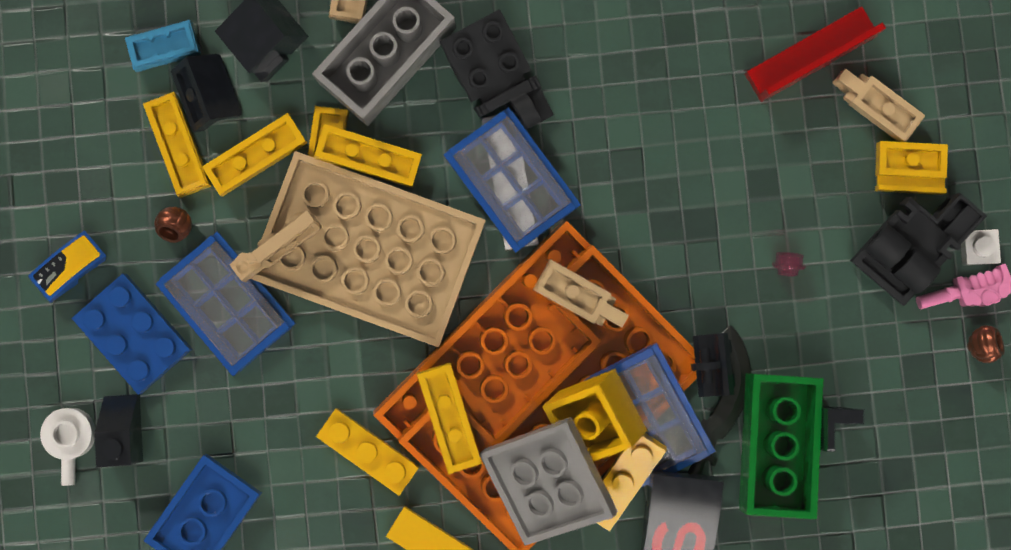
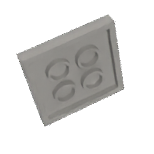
M572 417L490 446L479 453L525 546L613 518L618 512Z

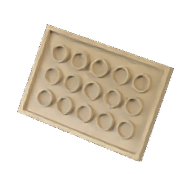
M295 151L263 237L270 233H278L286 226L285 222L292 215L298 212L304 213L305 211H309L322 225L321 229L270 268L265 267L251 279L439 348L486 220Z

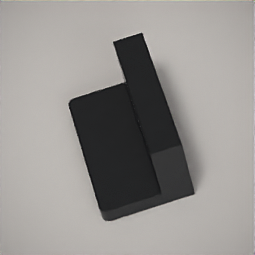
M220 54L185 57L170 71L193 132L205 131L218 120L238 118L242 115V110Z
M822 406L820 450L834 452L835 423L864 424V410Z

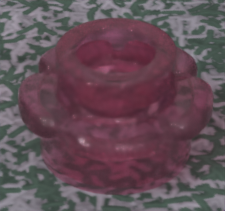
M777 252L776 260L772 263V266L778 269V274L783 276H798L799 270L806 269V265H803L804 255L798 253Z

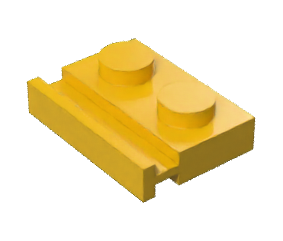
M879 141L876 143L875 176H877V185L875 186V191L936 195L947 193L945 179L947 178L948 144Z

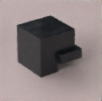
M244 0L215 30V33L246 71L254 73L261 82H268L289 60L285 54H292L309 37L279 0Z

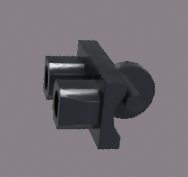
M728 333L693 336L695 363L691 364V371H696L699 397L734 395L736 383L735 374L732 373L730 354L732 353V344L728 338Z

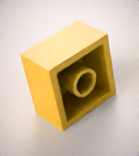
M616 369L562 389L542 406L551 424L572 417L593 461L633 448L647 431Z

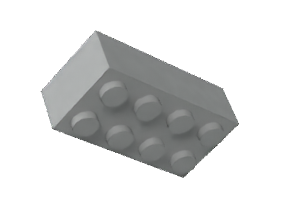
M378 0L312 75L318 84L368 127L441 46L439 41L447 38L456 29L455 17L436 0Z

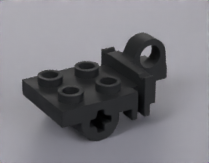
M500 9L439 41L457 80L468 95L469 101L480 100L481 104L474 108L479 117L509 102L517 119L527 130L554 115L542 92L541 84L537 77L532 76L526 79L523 75L530 71L531 68Z
M961 193L953 194L947 198L934 212L933 216L911 197H905L899 205L907 212L904 214L901 210H895L850 261L901 305L905 306L915 294L925 290L940 273V267L943 263L954 256L947 248L959 250L966 238L987 217L985 213Z

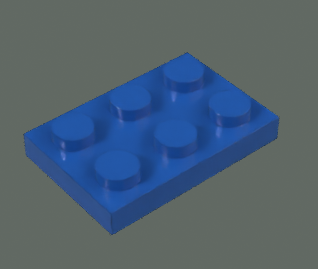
M122 273L71 318L137 394L144 393L192 350L191 346L125 273Z
M205 454L143 541L155 550H223L262 492L208 454Z

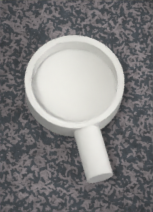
M63 408L52 412L44 420L41 427L40 437L43 447L50 455L61 459L62 486L76 485V458L87 453L95 441L94 432L96 427L94 421L85 411L78 408Z

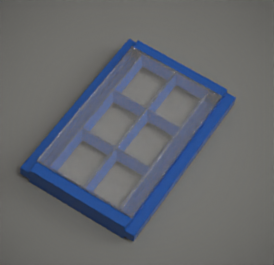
M509 107L443 154L515 253L581 206L578 199Z
M217 231L163 275L155 284L229 373L235 376L288 332L296 323L262 283L252 279L243 282L239 279L230 266L238 254Z
M658 343L649 345L584 379L585 381L616 369L647 429L646 433L667 446L665 454L653 470L677 472L716 452ZM650 475L646 479L642 487L646 485L649 486Z

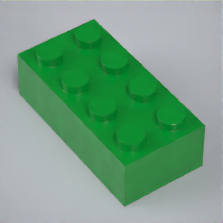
M746 373L739 510L744 514L817 520L824 378Z

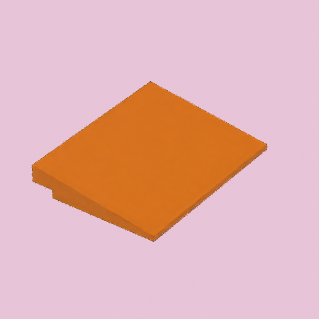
M562 221L441 342L440 347H436L373 411V416L509 550H530L536 542L524 545L482 459V464L448 475L417 373L450 362L478 453H480L485 448L550 425L551 423L542 406L558 391L580 383L596 372L655 343H658L683 391H685L697 379L696 371H691V364L695 363L694 348L593 245H590L568 221ZM549 259L610 292L611 296L617 299L613 307L629 315L623 327H619L605 319L602 326L597 323L593 324L534 291L533 288ZM647 363L629 371L642 395L659 387ZM620 375L619 377L631 400L636 399L624 375ZM663 393L646 401L656 420L670 406ZM638 405L635 408L646 429H648L651 424L641 406ZM620 452L593 461L600 476L611 467Z

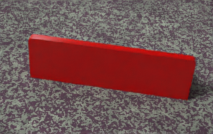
M861 6L748 70L745 76L762 103L876 38L886 27L883 22L874 27Z

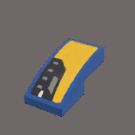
M84 230L42 262L28 275V278L48 302L51 303L79 284L78 279L106 260V255Z

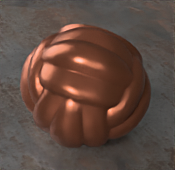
M167 207L160 211L155 218L156 233L168 242H180L191 232L192 219L184 209Z
M989 325L981 326L969 337L967 348L978 361L993 363L1004 355V342L997 328Z

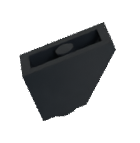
M140 394L104 396L94 432L96 468L127 466L143 462Z

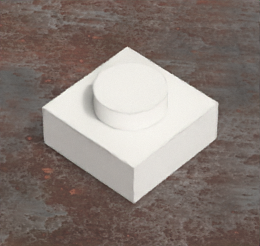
M998 229L974 230L961 244L962 265L1001 263Z

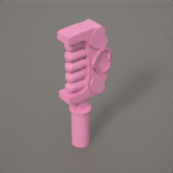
M1006 264L996 266L992 272L987 270L984 274L978 273L977 276L971 275L969 278L960 276L953 279L954 286L945 287L942 290L917 296L916 303L920 310L945 302H952L956 299H959V304L962 307H985L996 304L1002 298H1006L1011 294V275Z

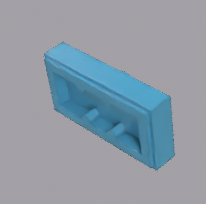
M190 20L125 37L132 67L136 72L201 54L194 26Z

